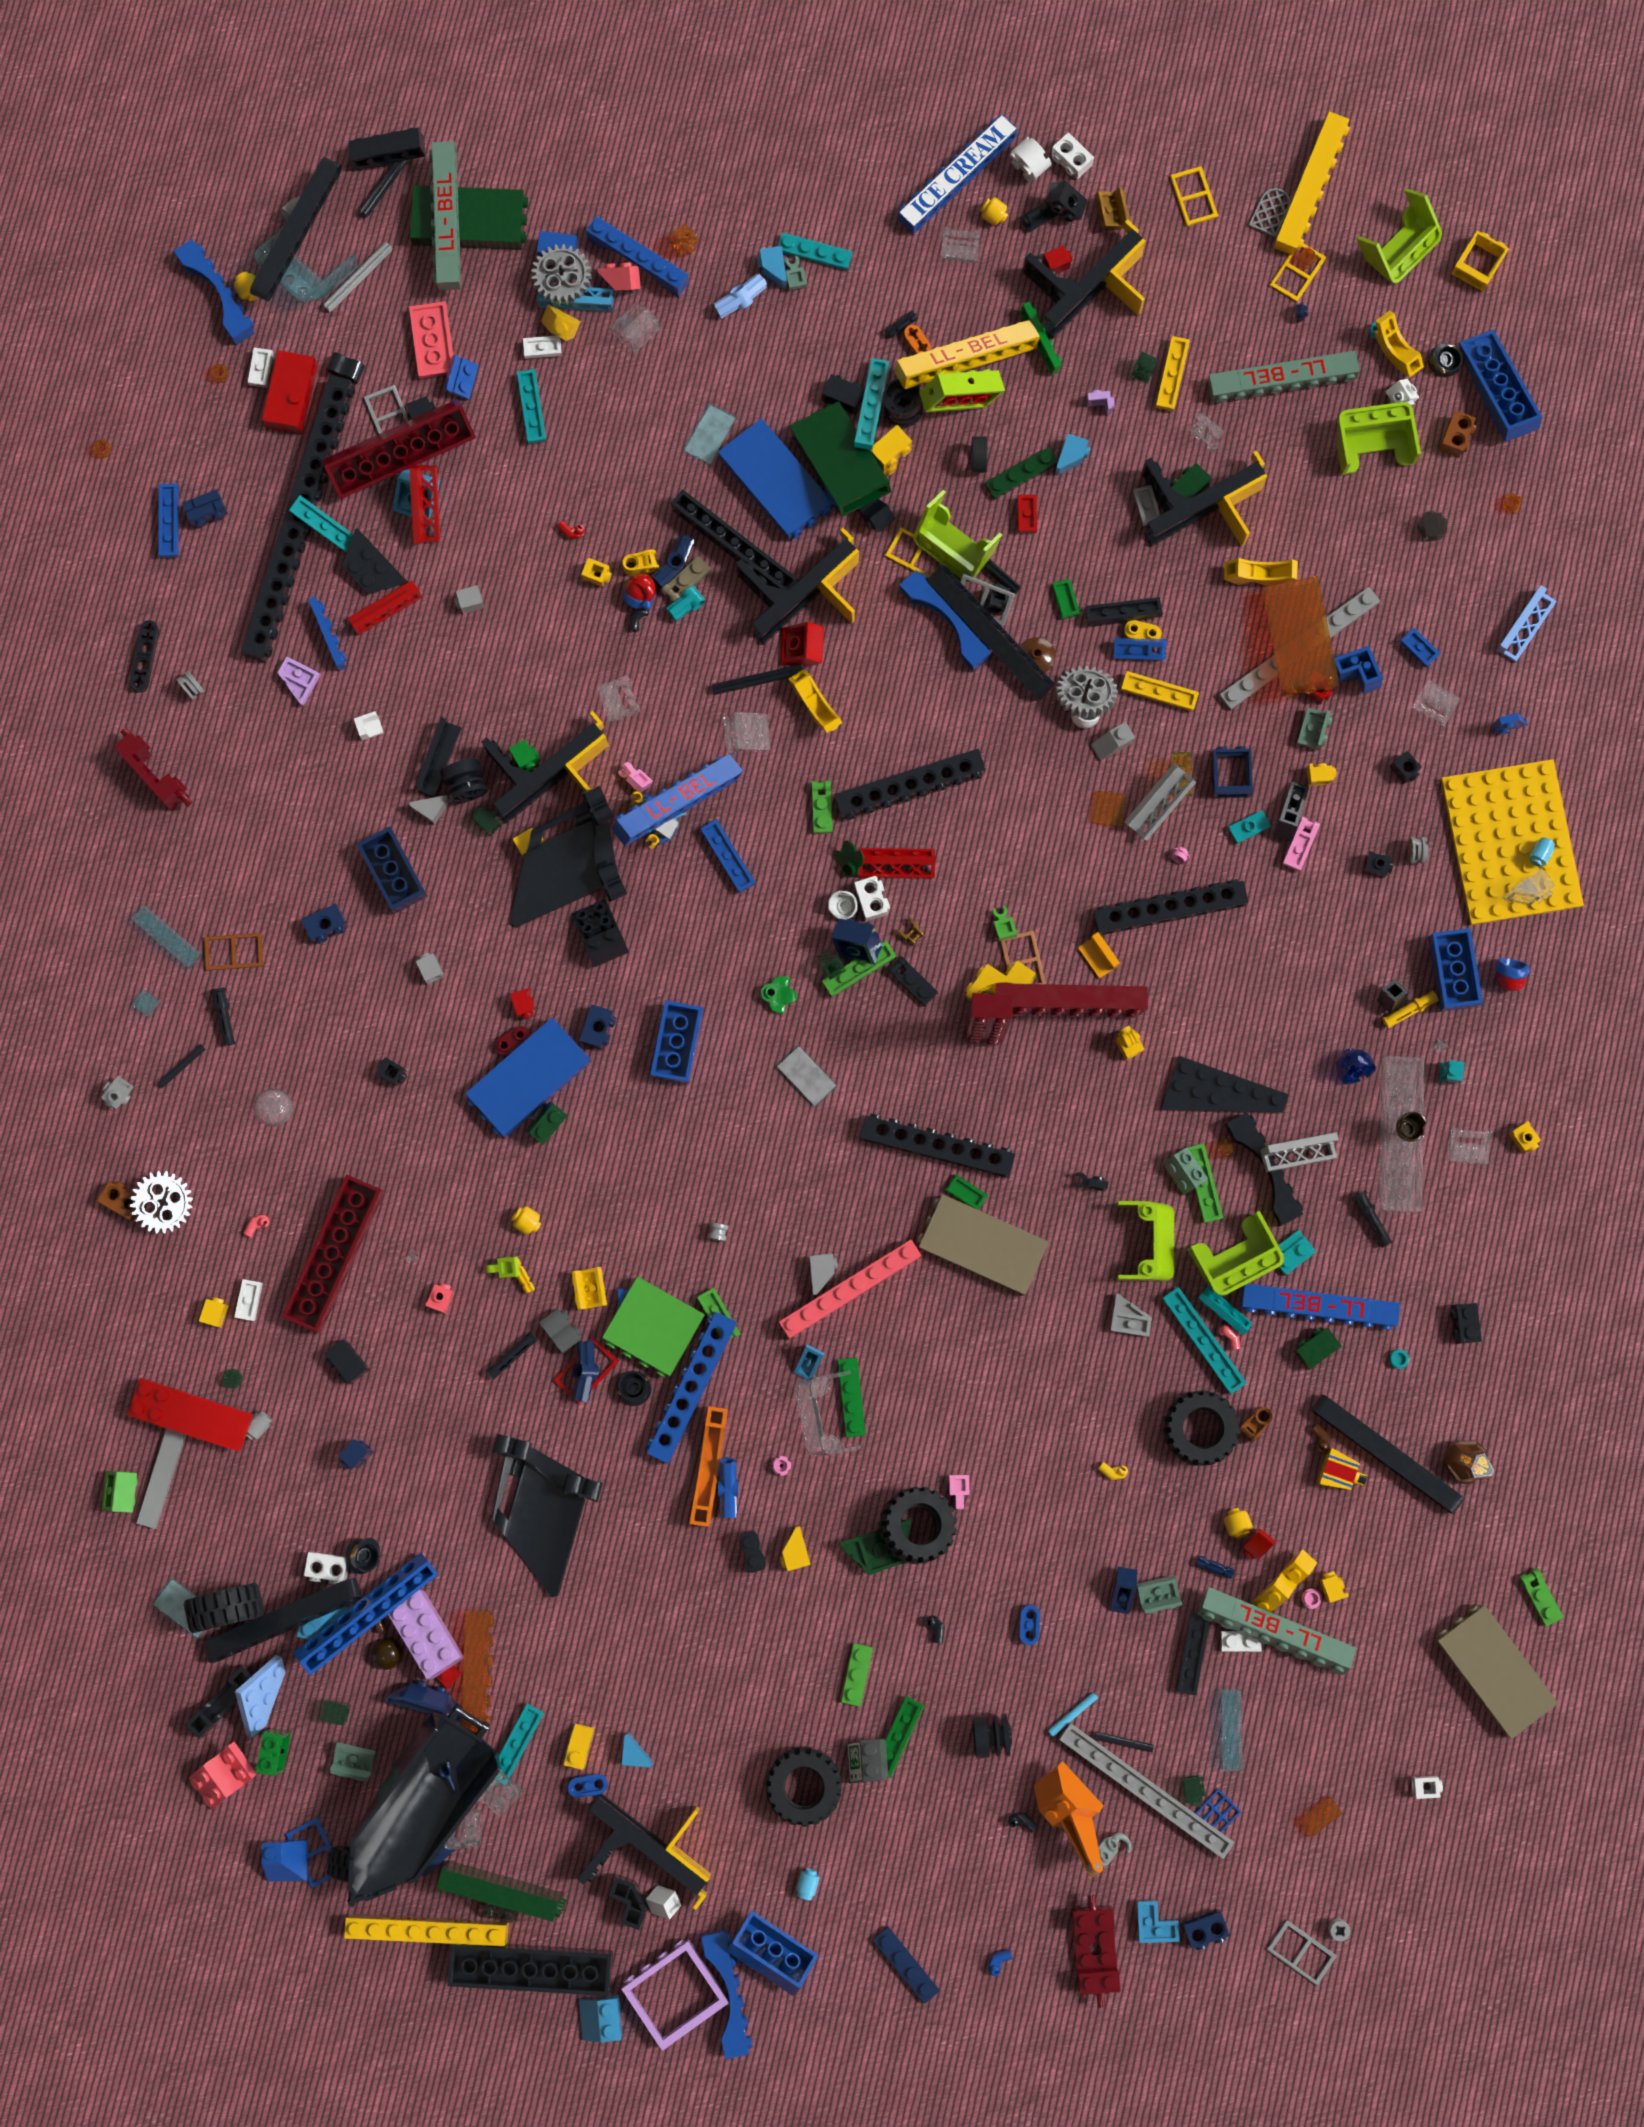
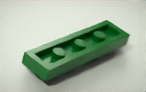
M1030 302L1024 303L1019 313L1024 322L1030 320L1038 332L1040 338L1037 348L1051 376L1056 375L1062 366L1061 359L1055 354L1053 343L1047 338L1045 327L1037 318L1036 309L1031 306Z
M839 1359L838 1365L846 1438L866 1436L858 1359Z
M906 1696L886 1738L888 1778H892L925 1707L924 1704Z

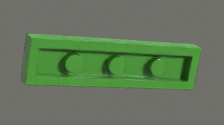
M887 941L882 943L883 946L875 965L852 961L822 980L832 998L897 957Z
M1205 1144L1187 1147L1208 1178L1207 1181L1195 1188L1203 1222L1208 1223L1223 1219Z

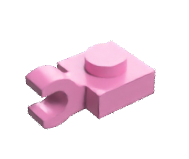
M629 762L622 765L625 769L618 771L621 777H628L626 781L638 792L647 789L653 782L640 769L636 771Z
M949 1475L950 1496L955 1495L956 1510L964 1509V1495H969V1475Z

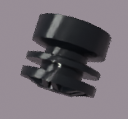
M896 379L885 387L883 392L885 415L894 426L898 425L900 428L910 427L921 419L923 403L918 385L904 389L899 379Z
M477 759L460 760L447 765L440 771L444 784L449 786L446 792L452 804L470 802L488 792L486 785H484V778L478 777L482 771Z
M993 1714L992 1724H988L986 1715L973 1716L976 1759L989 1758L990 1748L995 1749L997 1757H1000V1748L1004 1749L1005 1757L1010 1756L1012 1733L1007 1714H1001V1723H998L997 1715Z

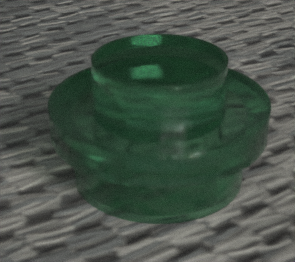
M236 1369L227 1370L222 1378L224 1385L228 1388H237L242 1383L240 1371Z

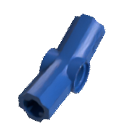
M731 1457L719 1459L720 1479H718V1497H720V1518H737L736 1459Z

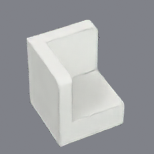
M376 712L354 718L362 740L384 733Z
M659 1885L646 1898L652 1914L669 1920L681 1907L676 1891Z

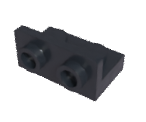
M1477 1303L1452 1305L1453 1309L1450 1310L1451 1320L1455 1323L1453 1338L1457 1340V1344L1482 1342Z

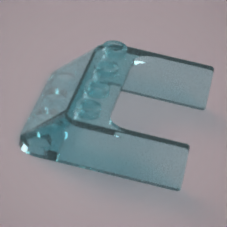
M283 227L256 250L255 260L261 267ZM354 254L351 255L323 281L295 255L280 285L300 302L321 299L358 267L357 258Z

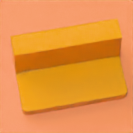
M1099 932L1078 948L1098 978H1102L1120 964Z

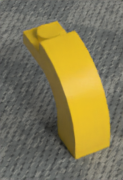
M1389 310L1375 321L1377 330L1374 333L1381 349L1391 363L1410 378L1424 367L1421 353L1409 346L1398 329L1395 313Z

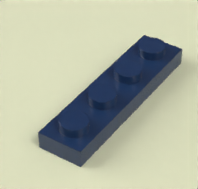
M889 1926L873 1939L924 2004L940 1991Z

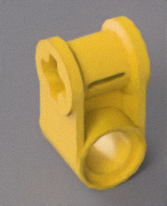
M645 550L640 553L626 555L623 559L624 573L628 576H634L640 573L656 572L660 568L655 558L656 551ZM630 562L636 564L634 568H628L626 565Z

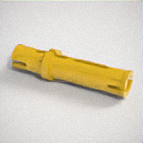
M1432 990L1423 997L1415 998L1410 1004L1383 1017V1023L1389 1029L1413 1014L1423 1012L1425 1008L1438 1002L1439 999Z

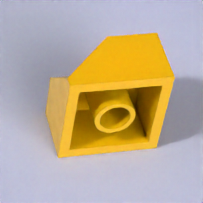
M896 425L873 445V450H870L885 476L893 474L897 469L898 459L910 453L912 450V440Z

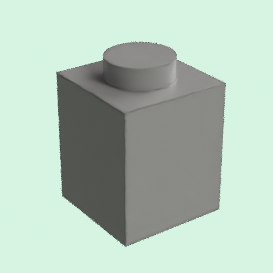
M478 585L456 591L457 598H454L457 609L461 608L463 614L485 608Z
M425 953L416 961L427 984L445 977L434 953Z

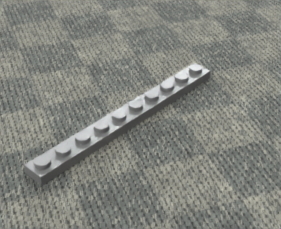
M1370 587L1366 588L1230 686L1219 697L1231 711L1380 603V600Z
M1070 1723L1059 1738L1071 1749L1222 1859L1225 1858L1235 1843Z

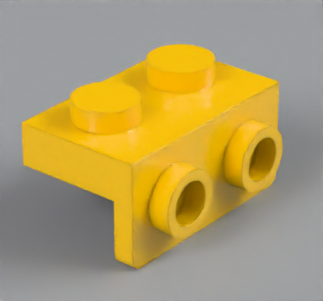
M601 1267L572 1271V1284L575 1291L574 1300L577 1309L585 1310L606 1306L607 1301Z

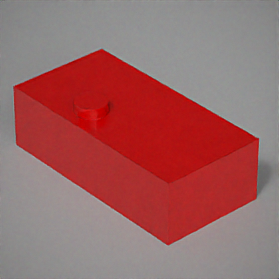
M278 350L262 417L266 428L302 435L318 369L315 357Z

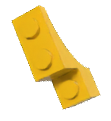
M1236 558L1225 562L1224 580L1237 585L1256 582L1267 587L1297 579L1298 561L1292 559L1280 562H1256Z
M803 669L788 679L797 697L804 702L813 721L826 733L834 731L842 724L840 717L827 703L811 675Z
M1016 961L1015 964H1010L1006 970L1007 976L987 964L985 968L981 967L978 970L976 981L974 983L971 982L965 990L967 992L966 998L971 1001L973 993H983L995 983L1032 984L1036 978V973L1019 961Z
M1302 1549L1251 1602V1605L1268 1612H1273L1290 1597L1296 1586L1310 1575L1317 1562Z

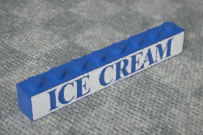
M1003 114L998 118H994L985 131L981 130L972 143L969 142L965 145L963 152L959 155L956 154L947 167H942L933 180H928L924 188L912 196L908 204L905 203L899 208L898 221L914 235L1017 137L1018 129Z

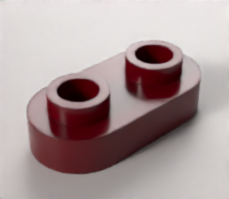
M524 1026L515 1027L497 1039L495 1043L496 1051L501 1056H509L531 1036L530 1031ZM523 1032L524 1036L523 1038H517V1034ZM502 1043H507L508 1047L502 1049L501 1045Z

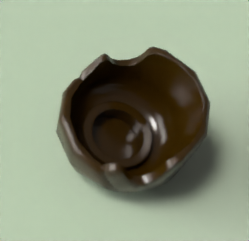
M1416 1111L1404 1113L1396 1122V1133L1404 1141H1417L1425 1134L1426 1119Z
M389 1637L379 1640L371 1651L372 1662L379 1669L383 1670L394 1668L403 1655L401 1644L396 1639Z

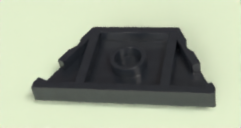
M356 528L342 567L369 595L406 584L408 581Z

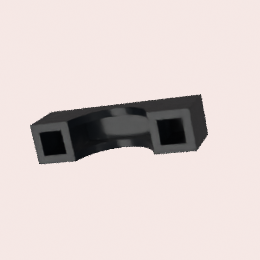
M247 1665L241 1666L227 1680L223 1688L185 1726L198 1739L204 1737L238 1702L235 1691L255 1673Z

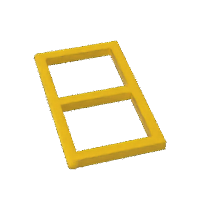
M1202 166L1170 175L1187 227L1218 218ZM1199 172L1205 191L1181 197L1175 179ZM1207 195L1213 214L1189 221L1183 202Z
M1304 243L1301 248L1321 259L1312 274L1308 275L1291 265L1289 261L1293 254H1289L1269 284L1270 287L1296 302L1299 301L1327 258ZM1285 267L1307 279L1297 296L1275 284Z
M900 527L885 557L914 572L917 570L919 574L923 573L928 578L930 574L914 566L922 552L920 547L910 564L891 554L902 533L912 538L914 536L913 533Z

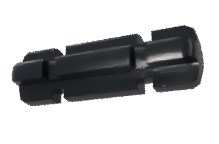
M911 310L907 313V316L904 315L894 322L893 326L887 327L885 329L886 335L892 338L896 335V332L899 333L909 326L910 323H914L918 319L916 312Z

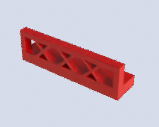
M414 465L410 468L413 544H421L424 541L439 542L440 520L437 466ZM423 470L432 471V479L429 483L423 477ZM427 487L433 492V498L430 501L424 496V490ZM428 506L434 511V517L431 520L425 515V509ZM428 525L435 530V536H426V527Z
M411 580L352 615L348 620L359 636L423 597Z
M859 848L864 855L863 864H872L875 867L871 871H863V866L860 867L859 877L935 878V849ZM885 864H890L894 868L890 871H884L881 867ZM904 864H909L912 869L909 872H904L900 867ZM922 865H931V872H922L919 868Z

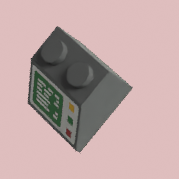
M873 1739L847 1743L849 1784L889 1781L886 1740Z

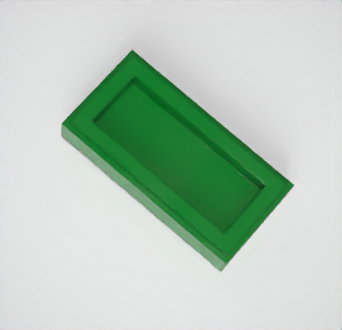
M1066 579L1052 583L1061 620L1079 616L1080 611L1071 580Z
M957 1174L945 1190L966 1205L977 1210L980 1209L988 1197L986 1193Z

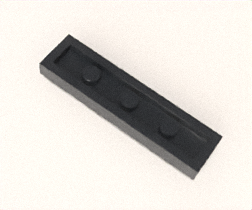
M1160 597L1085 606L1088 626L1157 618L1163 615Z
M1190 1612L1176 1691L1197 1696L1210 1621L1204 1620L1202 1616Z

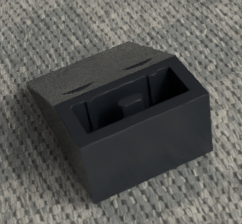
M606 899L571 914L594 968L629 953Z

